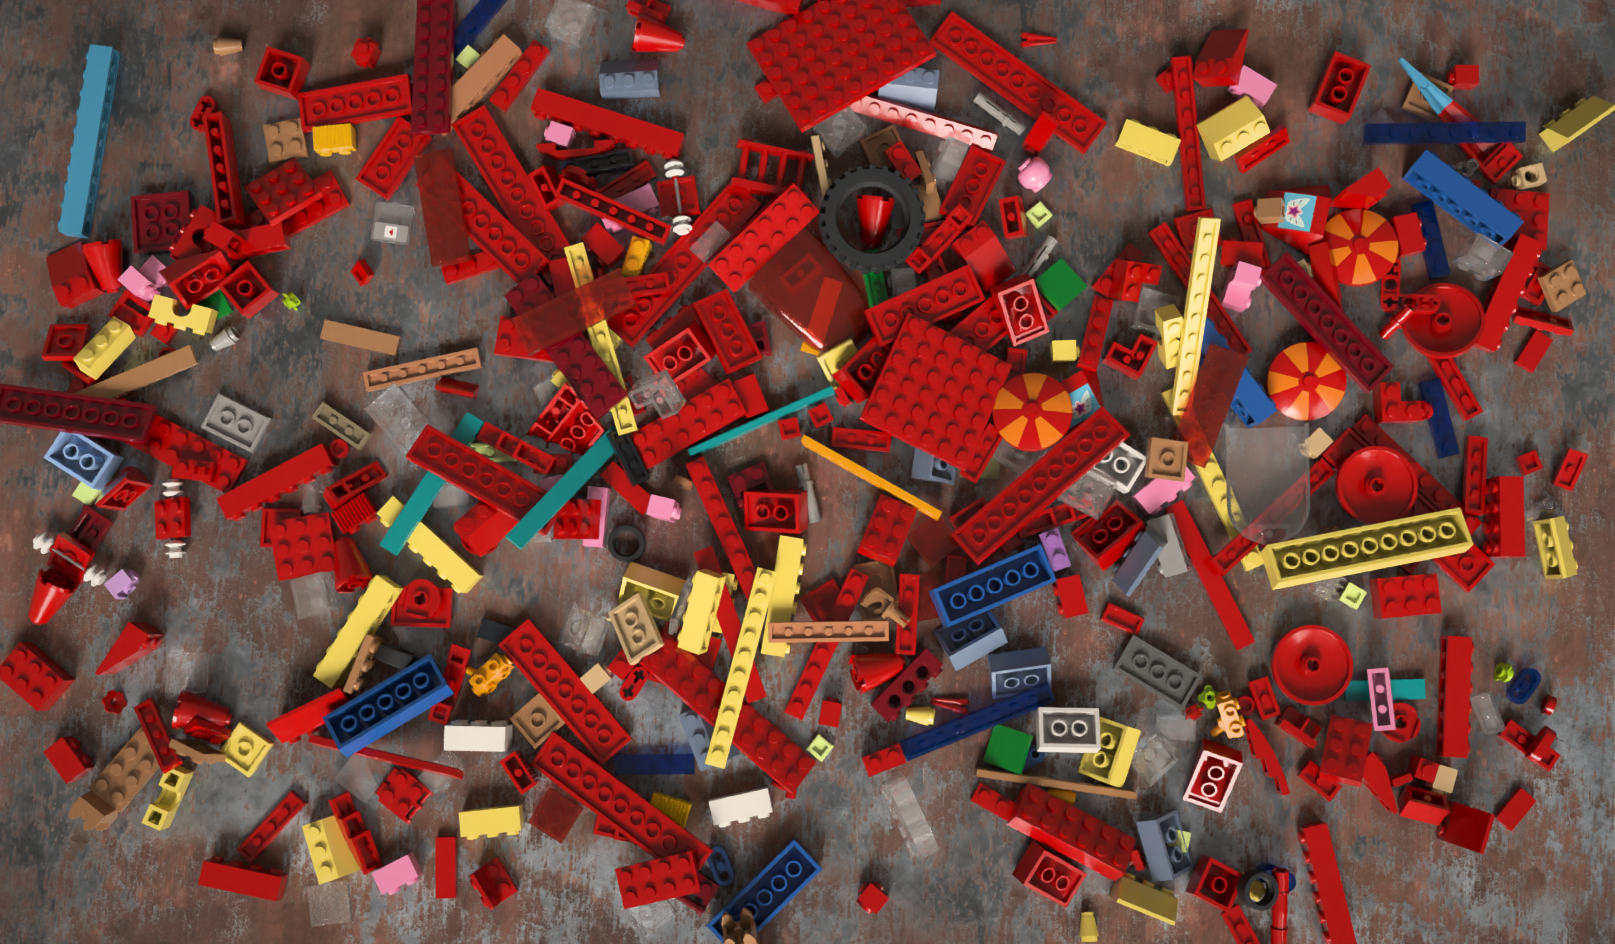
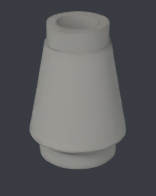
M226 326L210 341V345L215 351L238 343L241 335L234 326Z

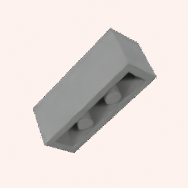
M1171 513L1148 520L1146 530L1149 529L1168 542L1158 556L1160 561L1158 567L1161 574H1164L1165 578L1191 570L1192 568L1174 514Z

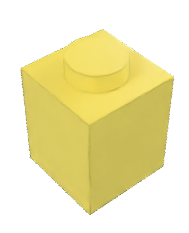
M1055 340L1050 343V363L1075 362L1077 357H1079L1080 348L1079 345H1076V340Z

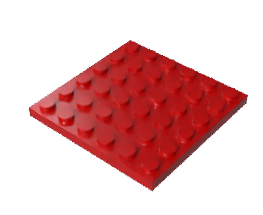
M908 312L859 420L962 471H966L993 411L999 390L1004 385L1012 365Z

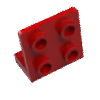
M498 856L470 874L472 887L475 890L478 889L482 895V903L485 907H489L490 910L519 891Z

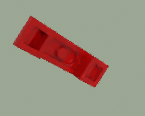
M613 139L594 140V148L559 150L556 143L536 144V148L540 154L564 162L568 159L574 160L575 158L611 152L616 149V144Z
M958 204L946 217V220L920 247L915 249L905 262L918 274L922 273L950 246L974 217L962 205Z
M456 644L451 645L446 660L447 666L444 676L454 694L432 706L428 720L443 725L448 724L466 676L471 649Z

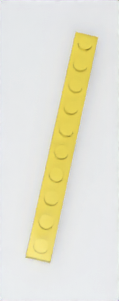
M1198 217L1170 413L1172 415H1191L1220 218Z
M584 243L565 247V253L592 346L626 390L602 304H593L590 282H595ZM627 397L611 410L618 435L638 430L630 400Z
M1173 388L1161 393L1169 412ZM1193 410L1191 415L1171 414L1183 441L1188 442V452L1230 540H1232L1247 526V523ZM1258 546L1241 560L1245 571L1264 564Z
M757 567L705 764L725 769L777 572Z

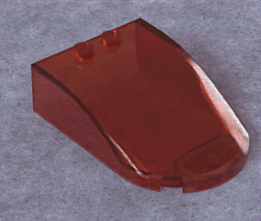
M805 228L793 237L749 281L748 290L807 346L823 353L849 338L852 339L856 346L867 332L869 323L863 311L870 307L866 296L834 256Z

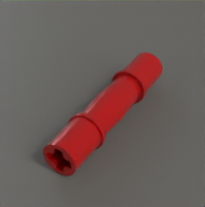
M1277 867L1272 869V876L1278 883L1279 894L1275 904L1271 907L1270 944H1287L1289 930L1287 926V895L1290 893L1289 870Z

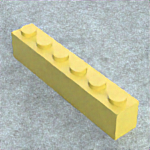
M392 496L377 512L381 517L379 519L380 522L386 527L392 526L406 504L398 497ZM421 519L407 541L409 543L408 547L416 554L419 552L423 556L422 560L431 567L433 565L438 570L436 573L442 579H448L453 583L451 587L456 592L468 593L483 575Z
M780 535L774 572H777L768 606L761 649L762 654L785 657V653L789 654L791 643H768V622H791V615L796 614L797 603L794 602L795 594L799 595L801 583H797L798 575H802L804 566L803 563H800L801 555L805 556L807 544H803L804 539Z
M376 575L370 580L369 588L360 596L357 607L350 612L345 626L338 631L336 640L326 650V656L316 666V672L313 676L331 689L341 688L353 668L366 634L376 633L403 590L401 586L385 575Z

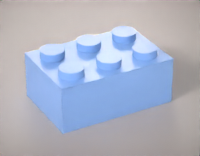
M60 432L44 456L45 459L90 488L97 490L104 489L105 484L110 481L124 459L123 456L91 436Z

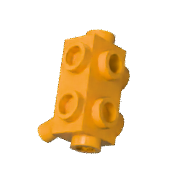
M495 653L478 670L468 666L466 673L472 676L469 680V683L473 686L471 688L472 691L478 696L493 692L498 683L505 679L514 668L511 659L506 654Z
M1222 691L1214 695L1221 717L1217 718L1218 725L1210 730L1211 735L1215 738L1224 731L1228 739L1243 736L1242 727L1246 725L1242 714H1237L1236 710L1240 709L1237 698H1232L1230 691Z

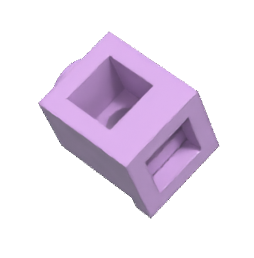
M121 569L104 585L115 599L124 600L127 598L125 594L135 590V585L140 582V576L134 570Z

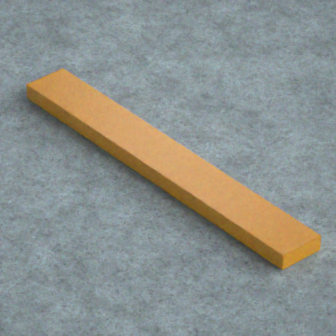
M806 435L802 437L801 443L806 448L904 503L917 508L920 512L936 521L942 515V511Z

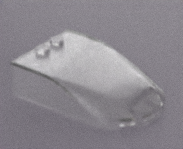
M1304 423V427L1230 428V425H1225L1227 511L1230 521L1242 536L1256 543L1274 544L1291 539L1303 528L1310 512L1309 423Z

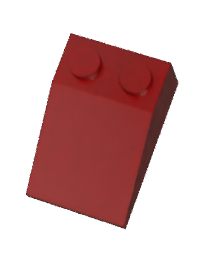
M1249 29L1211 31L1196 60L1193 79L1202 87L1239 85Z
M984 220L952 243V251L964 266L970 264L977 282L985 294L990 291L991 287L1000 284L1017 271L996 235Z
M82 241L46 257L52 289L59 305L68 309L75 308L106 293L102 291L82 251L81 246L84 245Z
M217 249L175 261L159 271L175 297L188 310L193 304L196 305L218 291L220 288L217 285L233 273V270L222 252Z
M1025 273L990 288L995 307L1013 346L1049 332L1034 278Z
M694 320L651 350L643 358L667 389L712 360L716 352L705 333Z
M875 336L870 338L832 374L835 380L857 404L869 397L891 349L889 344L879 347Z
M125 467L119 472V476L115 480L105 484V489L100 492L95 505L99 508L125 511L153 484L139 468Z
M807 490L744 491L745 530L798 534L807 530Z
M128 622L95 674L108 675L118 673L158 649L163 642L162 638L165 634L147 622Z
M1203 739L1190 772L1183 800L1222 812L1243 764L1242 751Z
M1447 800L1449 812L1440 825L1437 826L1436 838L1484 855L1495 815Z
M1033 840L1012 875L1023 885L1067 908L1087 873Z

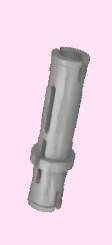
M982 92L974 99V103L999 120L1002 126H1007L1018 136L1026 129L1027 126L1013 117V113L1005 111L982 94Z
M1047 235L1039 249L1036 248L1034 256L1020 275L1026 273L1033 277L1044 260L1046 261L1049 258L1048 254L1058 241L1052 236Z
M807 463L795 466L800 482L798 486L801 490H807L810 523L822 521L812 486L814 483L810 479Z

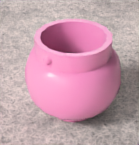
M1028 157L1018 166L1020 170L1018 172L1020 184L1026 189H1031L1034 193L1043 188L1053 176L1049 171L1050 169L1046 161L1040 157L1032 159Z

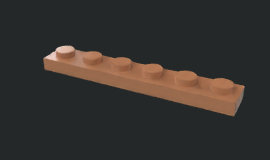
M473 348L363 372L366 391L372 392L483 367L479 349Z
M888 620L768 622V643L889 641Z

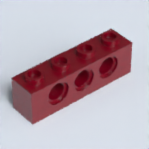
M924 648L870 705L887 722L890 720L895 721L901 714L899 710L904 705L908 707L915 700L913 696L918 691L922 693L928 687L927 681L932 676L936 678L943 671L941 667L944 664L927 648ZM925 666L927 668V675L925 677L917 675L918 667ZM907 680L912 681L914 684L913 689L909 692L903 689V683ZM891 695L899 696L900 702L898 705L892 706L889 704Z

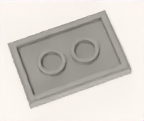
M218 393L201 428L251 453H255L272 418Z

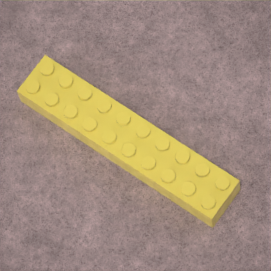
M1459 507L1269 544L1261 551V556L1271 588L1275 590L1463 553L1474 544Z

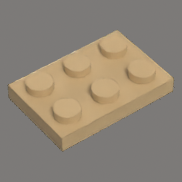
M636 593L608 612L630 665H635L645 656L664 646L643 593Z

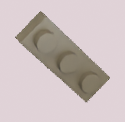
M323 401L311 417L360 451L372 436V434Z

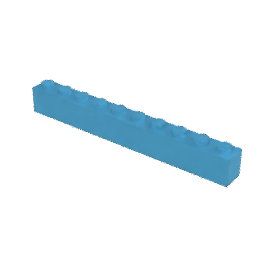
M90 44L89 50L86 53L87 64L86 69L83 71L84 82L80 90L81 100L80 106L77 108L78 118L77 124L74 126V142L70 148L71 160L67 166L68 177L64 184L65 195L64 200L61 202V218L58 221V232L70 237L87 239L91 237L121 55L115 48L110 46Z

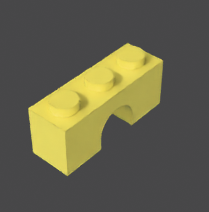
M154 294L148 316L155 319L154 323L167 326V322L174 324L173 328L184 331L188 327L193 329L192 333L205 336V332L213 333L218 311L193 304L190 313L182 317L179 313L180 302L178 300Z
M1171 304L1155 309L1156 326L1162 337L1161 340L1157 341L1158 356L1166 369L1176 367L1183 325L1182 315L1176 306Z
M178 766L163 774L159 786H162V791L157 800L149 805L142 823L159 831L169 828L194 772Z

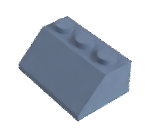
M658 58L601 62L599 81L600 94L603 100L660 97Z
M914 68L881 87L878 97L934 113L940 70Z
M915 447L911 478L954 485L956 467Z
M1149 529L1144 533L1140 531L1134 540L1137 542L1133 549L1129 547L1123 556L1126 559L1122 565L1118 564L1112 572L1115 575L1112 581L1128 597L1135 591L1168 543Z
M990 610L950 627L944 628L942 626L933 631L956 671L1008 643L1002 627Z
M1047 647L987 655L992 699L1051 691V661Z
M693 709L679 714V719L700 771L713 767L712 765L705 764V759L714 727ZM732 743L727 760L739 755L736 746Z
M1178 809L1151 815L1136 822L1153 881L1174 880L1194 868L1189 847L1187 850L1182 831L1184 829ZM1176 829L1181 830L1187 853L1182 852L1179 846L1167 847L1168 843L1177 840Z

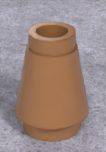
M224 37L213 39L215 55L225 56L243 51L242 39Z

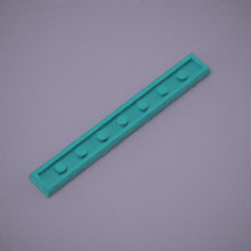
M832 386L821 389L688 448L689 454L692 458L833 396L834 390Z
M467 412L451 437L470 447L483 427L484 422ZM428 471L379 545L398 556L447 481Z
M614 425L506 535V538L518 549L522 550L615 453L606 436L607 433L616 429Z

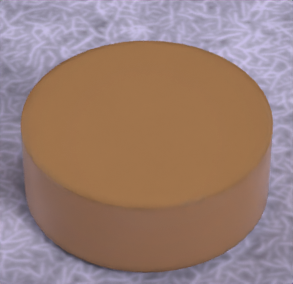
M676 475L672 482L686 490H691L693 485L691 480Z

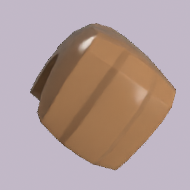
M880 586L870 588L860 601L863 607H869L879 602L882 603V607L875 610L874 613L876 615L882 614L881 618L883 620L889 617L892 618L902 628L907 623L901 618L906 622L911 620V617L897 608L899 601Z

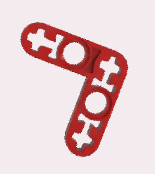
M1397 257L1394 264L1397 266L1393 268V275H1389L1388 272L1381 279L1380 308L1387 313H1397L1404 306L1405 300L1413 299L1416 302L1414 307L1416 312L1413 314L1436 313L1441 304L1439 297L1436 295L1400 294L1401 261ZM1391 279L1396 282V287L1388 289L1384 283ZM1387 299H1391V302L1398 303L1399 299H1402L1401 308H1397L1398 304H1392L1391 307H1387V304L1384 302H1387ZM1419 299H1422V304H1427L1429 300H1433V304H1436L1433 306V309H1430L1429 305H1422L1421 309H1418Z

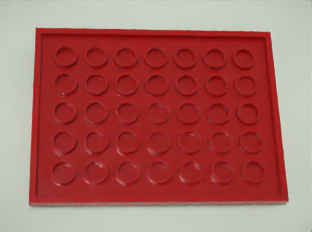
M822 0L820 3H815L801 11L798 15H794L746 43L750 53L801 133L936 56V51L901 0Z

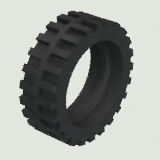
M869 164L868 167L863 168L862 165H859L852 171L848 169L843 172V175L840 178L837 177L825 192L818 216V228L822 236L821 241L828 248L829 255H833L840 265L848 266V270L853 272L854 270H859L861 274H867L868 272L880 274L885 270H893L895 266L905 262L920 242L925 228L923 227L926 220V213H923L925 205L923 200L919 199V190L911 186L912 181L908 177L906 179L901 177V172L897 169L895 172L888 170L889 166L883 165L882 168L875 167V164ZM878 187L884 189L899 201L903 209L904 228L896 243L888 249L880 252L858 250L846 241L840 231L838 222L840 207L852 192L860 188Z

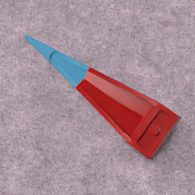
M1398 58L1402 67L1470 162L1491 184H1495L1523 157L1510 141L1452 100L1406 60Z

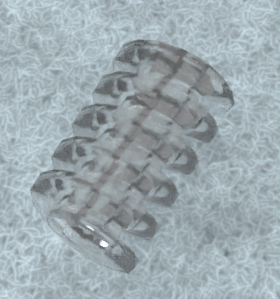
M1341 576L1318 581L1320 584L1314 585L1316 591L1310 592L1324 601L1335 602L1336 600L1332 597V594L1339 596L1336 588L1343 589L1339 582H1347V579Z

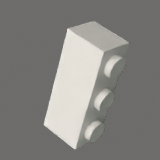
M768 786L709 800L713 824H719V827L731 825L730 822L738 820L739 823L747 822L753 816H758V819L770 816L769 813L773 812Z

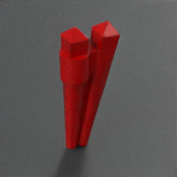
M1023 32L1020 35L1022 39H1026V41L1020 44L1022 48L1057 43V37L1038 35L1031 32Z
M931 697L930 701L931 704L950 709L952 712L959 714L968 713L967 709L963 708L962 705L970 703L968 699Z

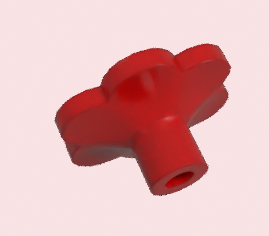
M109 690L106 696L102 698V703L105 705L104 709L108 713L120 714L122 709L127 706L124 694L120 691Z

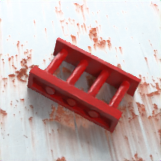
M742 138V140L739 139L735 148L742 149L738 176L732 177L730 180L729 189L773 198L785 187L783 183L787 159L798 161L795 185L808 198L809 192H804V189H802L806 163L813 161L815 155L810 154L806 150L794 151L756 143L750 138ZM750 151L761 153L757 180L755 181L747 180V177H745ZM768 155L780 157L776 183L773 185L766 184V181H764Z

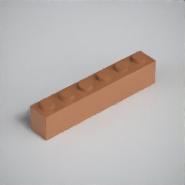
M505 34L496 38L490 49L484 51L479 56V60L475 64L470 65L461 78L454 81L451 124L466 116L514 67L523 55L521 49ZM443 133L441 135L443 137H446L448 133Z

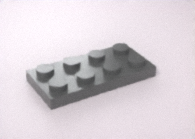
M1131 635L1112 668L1180 710L1184 709L1202 678V675L1135 635Z

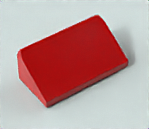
M442 377L435 385V389L439 392L472 399L477 398L480 387L478 384Z

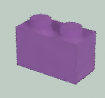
M1058 528L1036 535L1037 541L1042 545L1053 572L1071 566Z

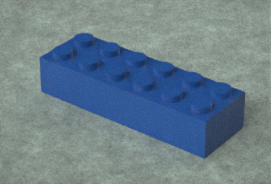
M1425 150L1402 178L1495 249L1500 248L1524 222L1517 213L1510 212L1501 201L1491 198L1485 189L1476 187L1472 184L1470 178L1460 175L1451 164H1445L1432 151Z
M1206 317L1199 365L1248 429L1252 428L1277 411L1275 408L1276 404L1271 397L1265 395L1263 386L1252 378L1250 369L1239 361L1238 353L1234 349H1230L1226 344L1227 339L1223 334L1217 332L1214 328V322Z
M1039 544L931 589L929 594L945 628L1057 580L1043 547Z
M429 654L322 718L338 750L346 757H349L451 696L454 692L438 663Z
M794 837L707 922L706 926L724 944L721 923L722 915L728 912L732 915L734 921H739L742 908H747L754 916L758 933L822 870V865Z

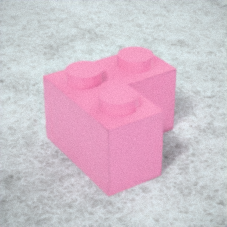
M152 255L140 269L131 265L119 277L118 281L135 296L151 303L154 294L161 295V291L168 286L159 273L167 265L161 259Z
M1241 261L1231 267L1220 298L1222 306L1240 313L1249 308L1252 297H1249L1251 290L1259 286L1262 281L1259 278L1262 268Z

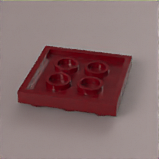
M187 190L130 196L134 253L138 255L170 251L169 248L173 241H179L182 236L179 232L183 225H188L192 220L189 218L192 212L191 192Z

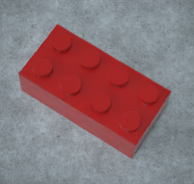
M1497 476L1486 479L1484 522L1482 523V532L1484 533L1482 551L1489 558L1525 557L1524 476Z

